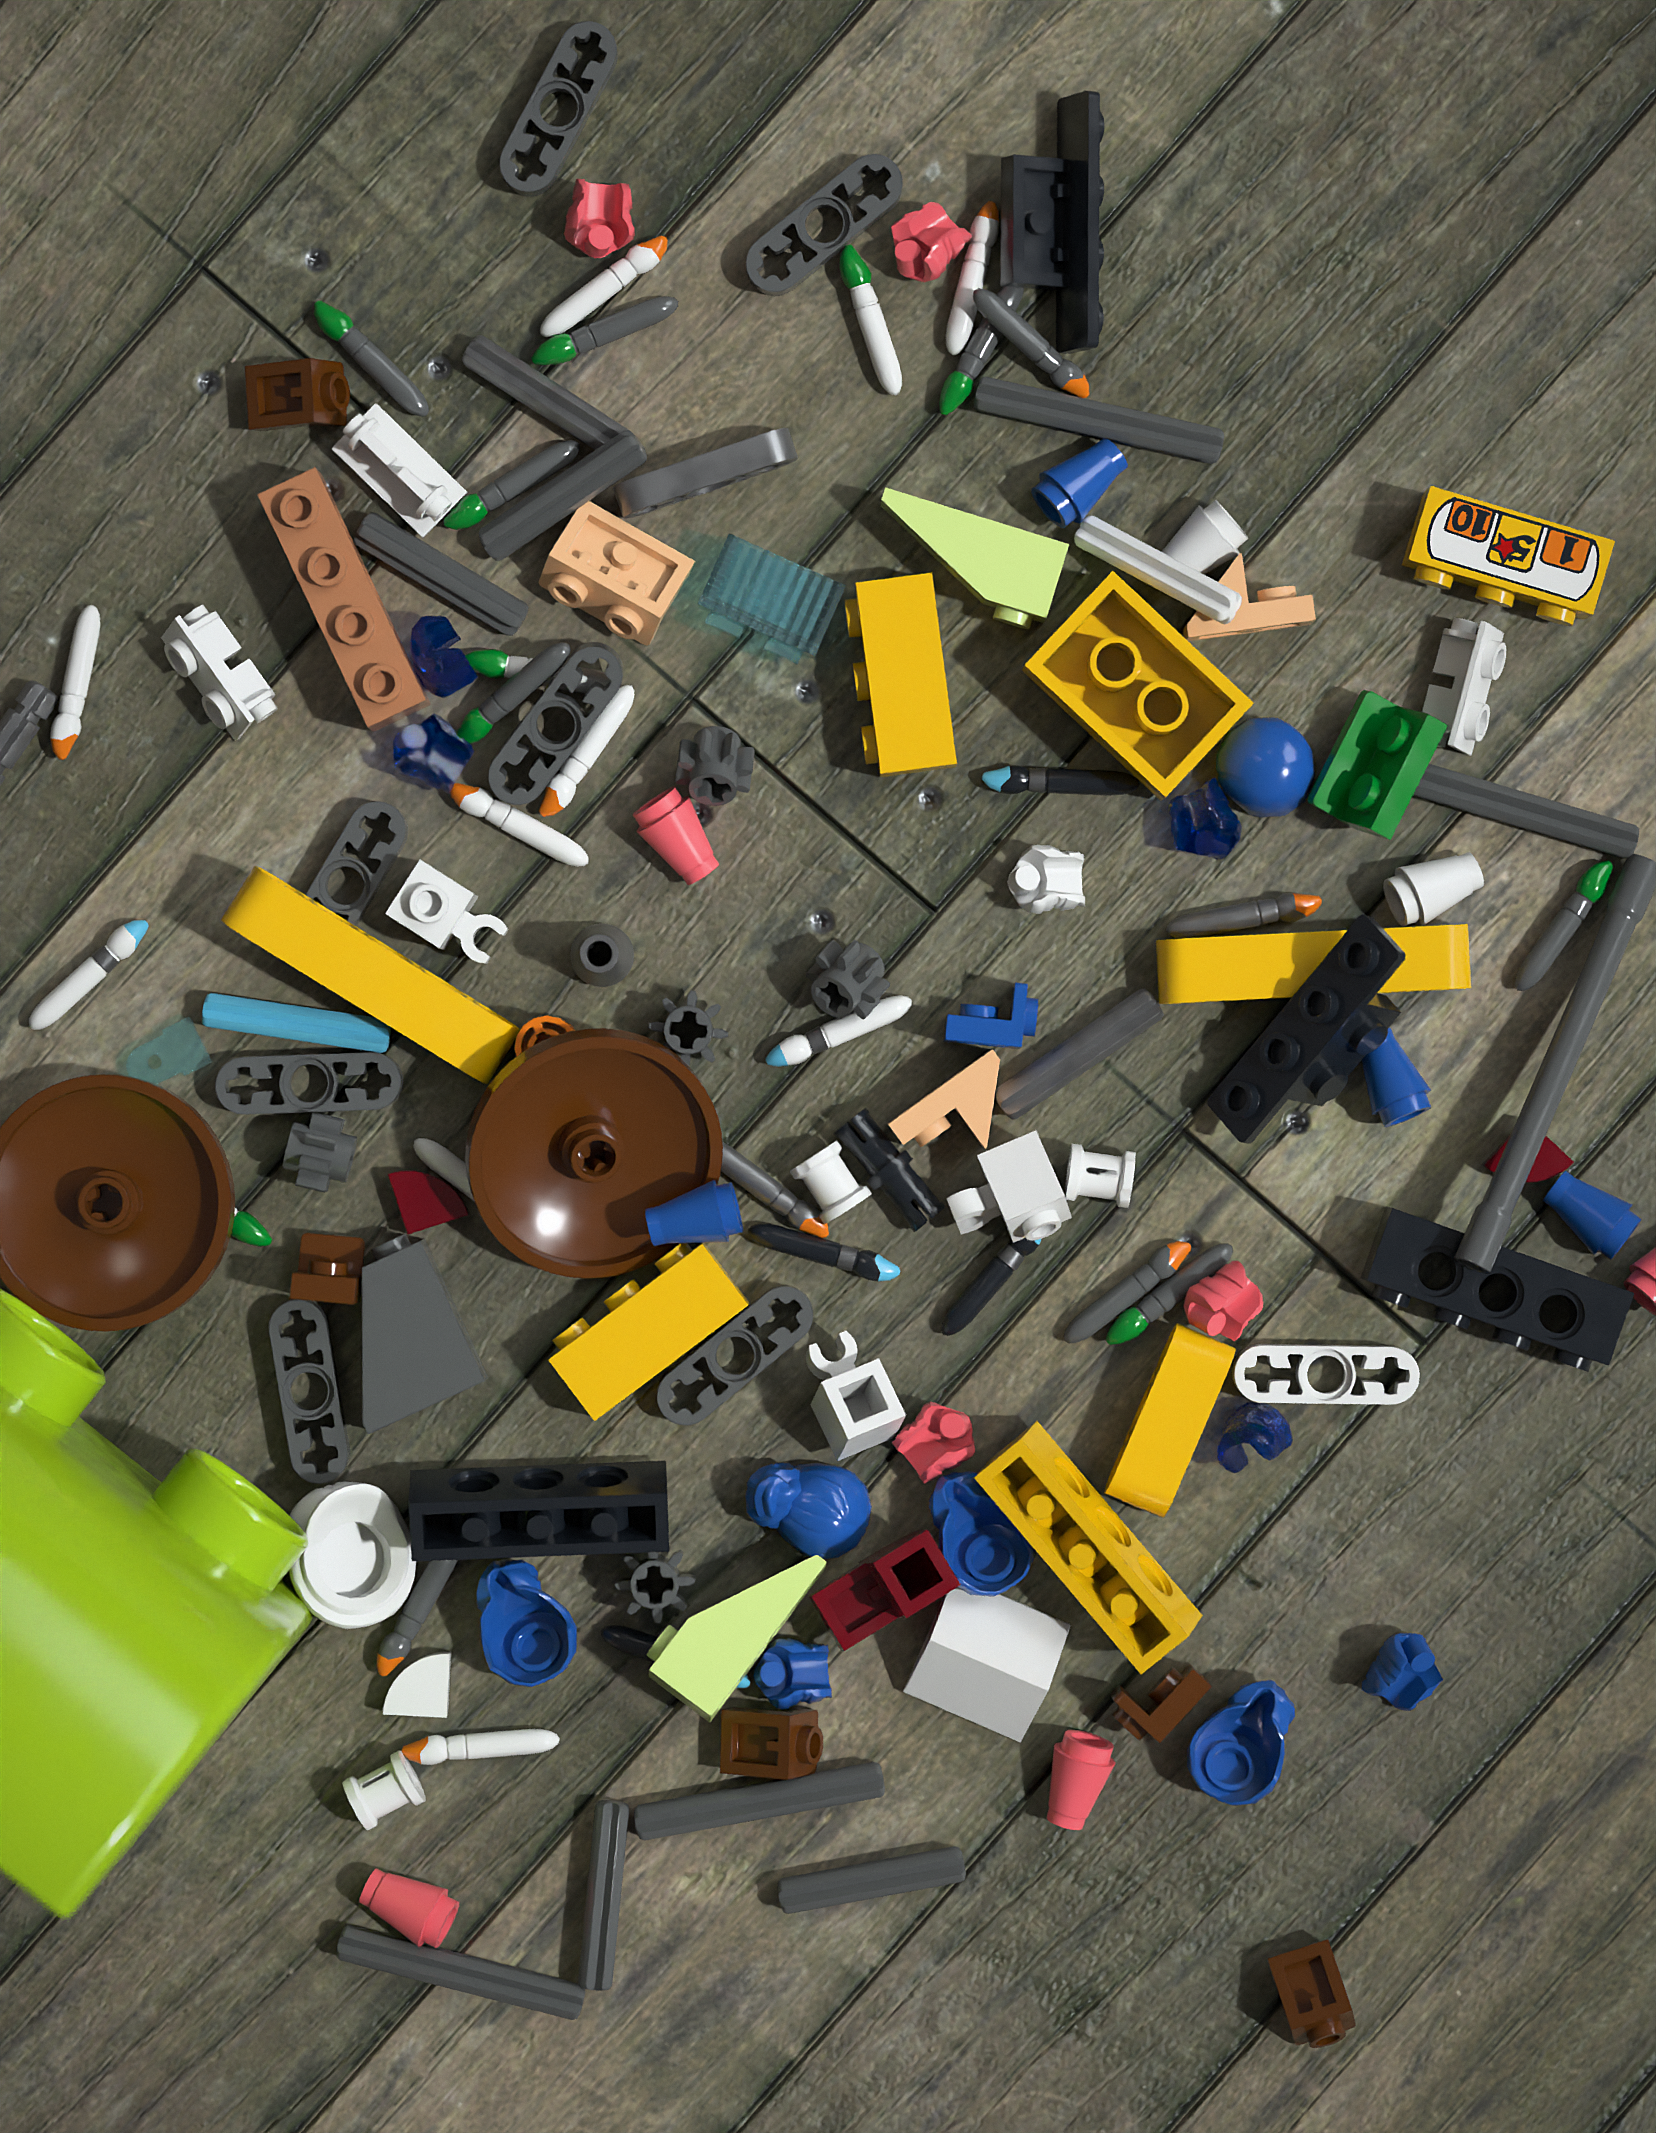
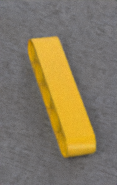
M256 865L221 918L224 924L484 1084L489 1083L521 1030L482 1003Z
M1468 924L1383 928L1405 952L1406 958L1378 993L1471 988ZM1347 930L1156 940L1159 1004L1292 998Z

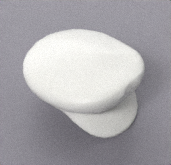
M337 1482L334 1485L317 1488L305 1495L295 1505L289 1515L306 1533L308 1539V1547L289 1569L293 1587L300 1600L315 1617L327 1624L343 1629L370 1626L394 1615L410 1593L416 1569V1561L412 1562L410 1533L397 1506L380 1488L359 1482Z

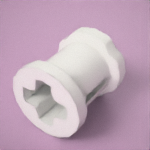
M837 1140L790 1171L794 1179H802L818 1202L823 1210L819 1217L824 1225L872 1194L867 1186L858 1185L839 1156L842 1148Z
M1072 1144L1064 1195L1066 1200L1074 1201L1078 1195L1116 1200L1118 1207L1128 1208L1133 1186L1136 1152L1125 1151L1121 1157L1084 1152L1082 1145Z
M400 1750L390 1755L391 1762L359 1779L351 1776L342 1782L346 1796L356 1816L366 1830L376 1827L379 1818L410 1802L418 1806L426 1801L423 1788L414 1769Z

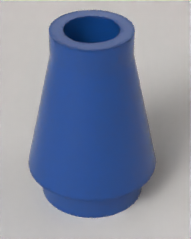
M1102 438L1094 446L1040 473V482L1032 488L1031 492L1042 512L1055 525L1065 528L1072 521L1075 523L1083 521L1115 478L1128 467V464L1117 446L1109 439Z
M1388 1028V1035L1384 1042L1376 1050L1366 1054L1362 1059L1372 1115H1379L1384 1127L1400 1124L1432 1108L1426 1095L1431 1091L1430 1087L1395 1039L1392 1029Z
M1567 1171L1560 1176L1543 1199V1202L1554 1209L1593 1255L1599 1251L1610 1260L1617 1254L1642 1220L1630 1211L1633 1204L1575 1178Z
M712 1180L659 1206L645 1209L647 1226L653 1246L666 1243L729 1242V1235L743 1232L741 1213L732 1182L717 1185L716 1181Z

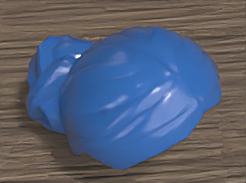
M774 1463L759 1468L747 1481L745 1498L748 1516L754 1523L762 1527L775 1528L787 1543L805 1556L813 1557L818 1555L822 1559L838 1558L857 1547L869 1525L872 1506L867 1487L854 1472L848 1469L821 1463L799 1464L795 1466L790 1463Z
M953 1472L948 1475H942L937 1479L934 1492L929 1499V1509L931 1510L933 1523L939 1529V1549L961 1584L958 1587L969 1595L991 1597L1007 1591L1028 1574L1036 1556L1035 1549L975 1480L976 1472Z
M508 1558L491 1562L481 1575L477 1588V1606L482 1612L480 1617V1639L489 1669L509 1684L533 1687L554 1679L568 1668L576 1653L577 1626L571 1614L561 1603L542 1591L541 1582L538 1579V1571L533 1565L524 1560Z
M1266 1680L1242 1685L1238 1691L1229 1697L1227 1706L1210 1715L1195 1732L1187 1748V1768L1197 1787L1210 1797L1226 1804L1239 1806L1255 1804L1273 1791L1281 1775L1285 1756L1283 1736L1288 1732V1726L1295 1717L1294 1704L1275 1681Z

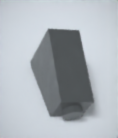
M406 1234L371 1249L376 1261L362 1267L363 1425L367 1434H371L489 1378L426 1240L424 1239L411 1245Z

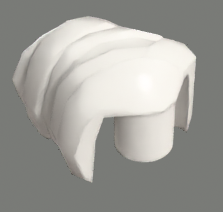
M1032 845L1022 853L1015 868L1009 874L1007 883L1011 893L1023 910L1041 914L1044 911H1050L1052 908L1064 911L1074 909L1076 906L1085 907L1081 873L1084 862L1083 854L1074 851L1061 852L1050 845Z

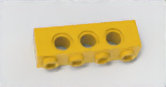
M1038 1421L992 1457L974 1477L1140 1674H1143L1189 1637L1203 1615Z

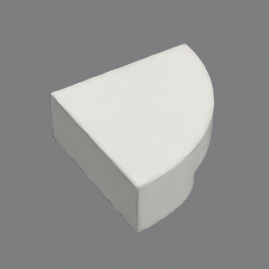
M451 1652L429 1654L406 1667L398 1675L388 1691L383 1714L447 1718Z

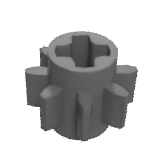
M721 726L703 728L695 734L693 741L686 739L680 741L675 782L678 785L689 784L690 795L699 803L710 806L727 804L735 798L737 791L745 793L750 791L755 750L753 747L741 748L739 736L728 728Z
M831 940L815 957L816 963L806 972V977L813 981L811 993L815 1003L825 1013L840 1019L849 1015L853 1010L857 1016L865 1019L880 1003L879 998L890 987V982L882 978L884 975V964L879 954L870 946L856 940L848 944L844 949L837 942Z
M692 990L687 996V1006L677 1008L671 1000L664 998L662 1000L663 1006L670 1013L666 1022L649 1023L650 1029L664 1032L667 1042L663 1046L669 1050L674 1049L681 1053V1059L688 1066L690 1065L691 1054L701 1052L706 1060L711 1063L714 1062V1053L708 1047L712 1037L723 1039L729 1035V1032L723 1029H714L711 1018L719 1013L721 1006L715 1004L710 1006L705 1012L696 1007L698 998L696 991ZM685 1012H695L697 1023L707 1026L706 1038L695 1039L692 1049L681 1048V1037L671 1035L672 1022H683Z
M315 1112L312 1114L310 1125L298 1122L293 1123L285 1151L283 1168L298 1172L295 1186L325 1193L328 1192L330 1180L342 1183L347 1182L354 1159L357 1137L342 1133L345 1119Z
M681 1549L674 1552L669 1559L660 1556L659 1552H648L649 1557L642 1561L632 1554L627 1553L625 1555V1563L634 1572L632 1578H622L616 1581L615 1588L632 1591L634 1599L631 1601L627 1611L630 1615L637 1612L641 1606L652 1609L655 1623H660L663 1607L670 1603L682 1611L687 1608V1603L678 1594L679 1586L694 1584L696 1578L692 1574L679 1573L677 1565L681 1562L684 1553ZM650 1566H659L663 1577L673 1578L674 1584L665 1586L663 1595L660 1598L651 1597L649 1587H639L637 1581L646 1578Z

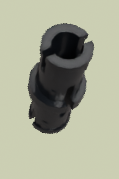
M865 1107L851 1120L867 1141L860 1137L849 1122L839 1128L834 1135L840 1138L871 1177L867 1182L875 1191L880 1187L909 1223L911 1230L916 1232L927 1223L928 1219L913 1202V1199L917 1200L931 1219L946 1206L937 1199L909 1165L913 1160L906 1150L900 1153L868 1114L869 1111Z

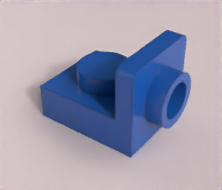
M1015 982L1012 988L1009 1020L998 1019L999 1007L961 1004L960 1015L947 1014L943 1042L1020 1049L1022 1048L1023 1036L1035 1037L1038 999L1027 998L1028 984Z

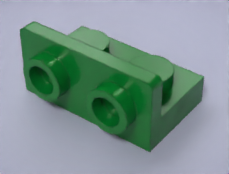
M1361 691L1308 796V803L1356 830L1391 840L1448 725L1427 713L1397 706L1372 691Z

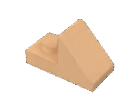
M1239 553L1218 581L1236 591L1242 597L1241 606L1236 611L1234 619L1228 624H1221L1196 611L1184 627L1183 636L1188 642L1311 625L1316 620L1313 595L1296 596L1295 586H1282L1257 591L1258 602L1249 603L1242 554Z
M990 1049L890 1121L888 1125L900 1142L904 1145L914 1138L920 1147L924 1146L951 1126L945 1115L955 1108L981 1146L986 1149L1000 1064L999 1057L993 1049Z

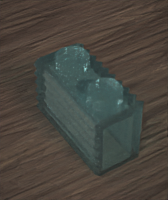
M728 534L698 601V608L709 613L705 620V624L735 638H740L743 629H747L767 638L763 650L798 665L802 654L815 660L844 596L846 585L740 539L735 535Z

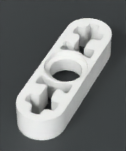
M1254 1344L1243 1349L1238 1354L1232 1367V1378L1236 1388L1248 1399L1259 1403L1393 1405L1409 1399L1416 1391L1420 1378L1418 1365L1408 1352L1395 1346ZM1289 1354H1300L1296 1366V1381L1300 1389L1299 1393H1287L1290 1386V1380L1288 1379L1268 1380L1267 1390L1257 1391L1256 1383L1244 1377L1245 1367H1254L1257 1362V1356L1266 1355L1268 1364L1272 1367L1291 1368L1287 1356ZM1352 1355H1364L1361 1362L1362 1369H1381L1385 1364V1358L1394 1357L1395 1366L1406 1370V1380L1395 1382L1394 1392L1384 1393V1386L1381 1382L1360 1380L1363 1393L1351 1394L1356 1379V1371L1351 1357ZM1320 1356L1335 1357L1341 1363L1344 1371L1340 1386L1327 1393L1314 1390L1309 1384L1307 1377L1310 1364Z

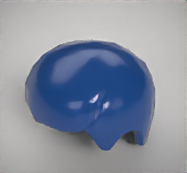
M1248 718L1227 732L1216 753L1217 779L1223 791L1251 816L1259 818L1286 816L1306 801L1316 780L1314 757L1310 745L1295 727L1279 718Z

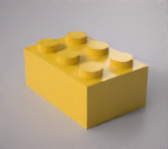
M1114 571L1104 579L1022 669L1034 683L1160 801L1168 796L1254 704Z

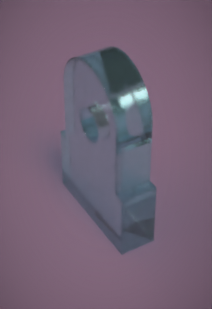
M187 1017L163 1029L164 1035L134 1049L127 1059L126 1067L129 1077L140 1078L158 1085L182 1072L184 1076H187L213 1063L191 1017ZM153 1055L161 1058L162 1064L158 1069H152L149 1065V1059Z

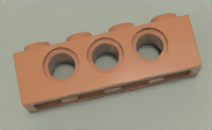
M314 467L257 494L367 727L375 732L430 706V701L330 490L318 469Z

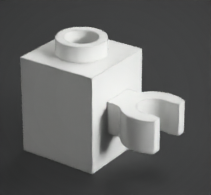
M419 860L385 913L443 950L446 949L455 935L461 940V946L465 954L472 960L487 964L491 957L476 947L474 937L477 931L484 927H490L497 933L505 936L509 930L505 923L495 916L487 914L474 916L469 913L479 896L422 860Z
M1037 1131L977 1155L988 1184L979 1188L960 1191L947 1198L961 1234L974 1231L988 1223L992 1218L1001 1215L1013 1243L1023 1238L1031 1241L1045 1238L1055 1233L1061 1227V1222L1072 1218L1063 1190Z
M847 1331L839 1333L836 1339L837 1347L842 1354L841 1360L836 1362L826 1360L822 1356L817 1343L809 1345L806 1352V1363L810 1371L816 1377L825 1380L820 1383L812 1400L811 1407L837 1461L894 1438L906 1417L879 1359L857 1368L855 1367L857 1345Z

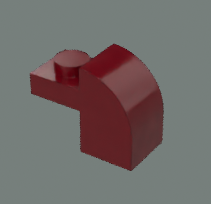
M920 1529L892 1542L861 1560L859 1565L808 1595L840 1650L846 1651L897 1618L910 1617L961 1584L928 1529Z

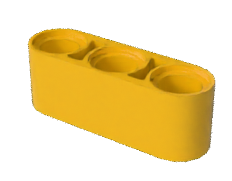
M1178 1323L1175 1324L1105 1486V1494L1158 1517H1165L1225 1381L1236 1348Z

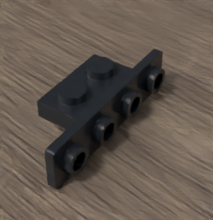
M1083 91L1058 100L1057 158L1015 154L1001 158V286L1056 290V350L1058 353L1064 354L1097 348L1099 334L1101 333L1104 321L1103 309L1099 303V271L1104 259V248L1102 241L1099 239V207L1104 197V182L1100 176V142L1104 134V118L1100 111V94L1096 91Z
M1360 915L1208 1098L1207 1104L1239 1142L1251 1144L1287 1100L1323 1107L1327 1101L1338 1096L1346 1087L1349 1074L1366 1054L1373 1052L1384 1042L1388 1035V1028L1401 1014V1011L1386 995L1378 994V991L1404 962L1406 954L1373 917Z

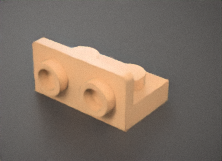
M588 501L576 510L549 553L539 579V585L548 590L551 596L559 603L571 608H580L603 621L607 628L617 636L624 639H634L648 646L654 638L661 620L691 573L695 561Z

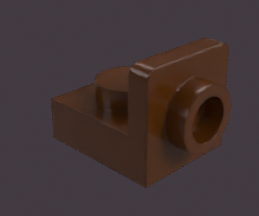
M305 358L245 366L249 430L270 431L313 425L339 427L347 424L346 408L350 400V389L348 381L344 376V367L341 362Z
M319 1233L303 1234L300 1243L298 1271L292 1273L290 1299L356 1304L360 1302L365 1240L361 1237Z
M1191 1664L1181 1674L1172 1667L1149 1691L1148 1696L1154 1703L1147 1710L1118 1685L1110 1695L1113 1701L1120 1707L1112 1715L1139 1741L1149 1733L1161 1743L1212 1686Z
M740 1707L722 1709L720 1773L790 1780L816 1772L817 1763L823 1751V1734L818 1727L817 1710L801 1709L793 1712Z
M1328 1939L1268 1958V1963L1296 2046L1309 2043L1311 2048L1329 2046L1345 2038V2031L1356 2026L1353 2011Z

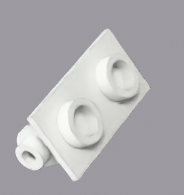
M377 403L364 416L358 414L344 428L343 433L345 435L331 448L422 538L468 493Z
M201 605L188 613L183 619L179 615L173 620L161 637L166 644L164 650L167 659L178 674L183 677L189 676L203 696L202 705L206 714L220 729L226 728L236 741L241 738L254 720L259 723L278 709L272 701L276 694L250 659H247L232 670L225 664L224 661L241 650V646L216 611L209 613L205 606Z
M1453 618L1451 629L1444 628L1433 672L1455 678L1452 689L1429 684L1422 712L1448 725L1438 747L1445 748L1447 738L1449 737V746L1465 755L1471 756L1475 741L1479 742L1483 739L1488 727L1490 708L1485 703L1491 680H1497L1502 673L1506 660V645L1502 642L1504 633L1488 622L1481 621L1478 633L1476 634L1477 623L1461 618Z

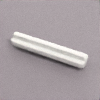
M1095 516L1085 517L1081 522L1080 528L1075 533L1074 542L1076 546L1221 624L1230 623L1241 606L1242 597L1236 591Z

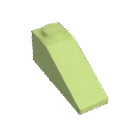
M885 487L881 499V507L982 604L995 608L993 615L995 620L1024 629L1030 628L1032 620L1045 622L1069 544Z
M815 1555L688 1618L679 1631L669 1624L647 1653V1656L655 1661L649 1669V1677L710 1723L823 1573L827 1562L820 1556Z

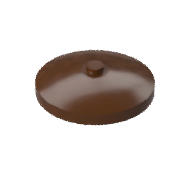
M607 1028L576 1030L553 1036L525 1050L510 1061L488 1085L477 1104L468 1129L465 1151L467 1179L479 1213L489 1230L505 1248L522 1261L546 1272L565 1277L603 1278L616 1276L650 1264L679 1244L666 1243L653 1246L647 1226L645 1209L659 1206L712 1180H715L716 1184H718L723 1156L722 1132L713 1102L693 1070L667 1047L650 1038L623 1030Z
M105 1074L81 1076L62 1081L38 1092L16 1109L1 1126L0 1278L23 1303L37 1311L40 1315L72 1328L88 1331H119L144 1326L172 1314L188 1303L211 1279L226 1252L232 1234L235 1217L234 1182L227 1156L218 1137L207 1121L184 1099L162 1086L140 1078Z

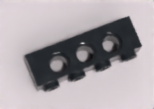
M1385 1206L1361 1275V1279L1375 1283L1371 1296L1408 1308L1411 1297L1435 1304L1431 1317L1467 1330L1472 1318L1496 1326L1492 1335L1493 1339L1527 1351L1532 1339L1556 1347L1552 1357L1553 1360L1589 1372L1592 1360L1609 1366L1634 1296L1633 1292L1502 1246L1490 1274L1474 1271L1454 1260L1465 1233ZM1440 1252L1450 1263V1276L1442 1286L1430 1289L1425 1287L1420 1281L1418 1267L1426 1255ZM1500 1273L1509 1282L1510 1297L1502 1307L1489 1310L1483 1306L1479 1299V1286L1487 1276ZM1553 1295H1561L1569 1303L1570 1318L1562 1328L1549 1331L1540 1321L1539 1310L1545 1299Z
M666 1460L410 1470L409 1522L411 1560L414 1562L669 1552Z

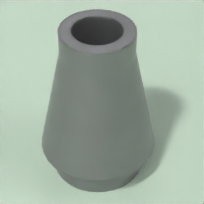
M605 923L594 924L583 929L574 939L570 952L571 964L575 973L584 982L596 987L612 986L623 980L631 970L634 961L633 946L629 937L620 928ZM605 942L612 949V958L608 964L599 967L589 960V950L594 948L595 943Z

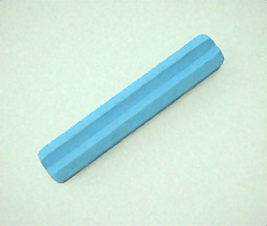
M216 993L207 994L203 1003L202 1024L210 1028L378 1053L386 1052L390 1042L391 1027L375 1017Z

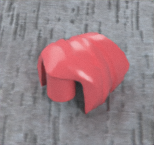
M576 179L572 196L574 202L569 207L566 215L565 239L581 250V252L595 259L603 258L631 242L635 235V228L630 215L632 196L629 184H595L586 182L585 179Z
M935 202L923 205L919 211L903 215L901 219L894 222L891 226L899 273L906 278L921 282H929L939 278L940 274L946 270V265L950 263L951 259L957 257L964 248V244L972 238V235L965 228H959L947 216L943 207Z
M1231 1261L1219 1269L1215 1276H1207L1201 1279L1199 1283L1191 1286L1186 1293L1183 1306L1188 1322L1192 1326L1197 1327L1210 1336L1221 1334L1236 1341L1240 1338L1242 1330L1248 1325V1321L1250 1319L1253 1320L1262 1311L1263 1295L1257 1285L1247 1278L1244 1266L1239 1261Z
M931 1401L922 1406L915 1421L907 1424L892 1442L897 1451L901 1452L917 1471L919 1478L924 1484L937 1478L946 1469L952 1470L961 1466L962 1462L973 1457L975 1453L973 1429L969 1416L963 1412Z

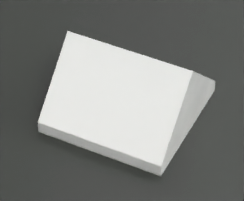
M956 1587L944 1595L903 1692L1021 1742L1049 1690L1071 1625L1001 1594L991 1597L969 1595L959 1587Z

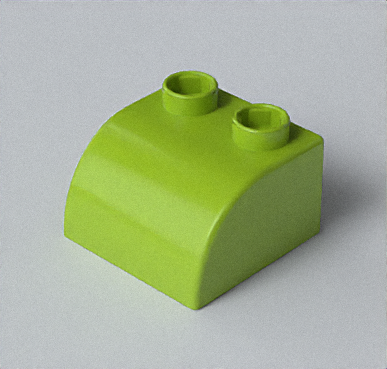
M0 1289V1871L59 1917L68 1918L73 1915L135 1844L310 1625L313 1614L300 1600L295 1589L282 1580L308 1547V1539L301 1527L278 1504L238 1472L210 1454L198 1449H188L164 1480L160 1482L79 1417L80 1414L105 1384L104 1371L77 1343L58 1327L16 1297Z

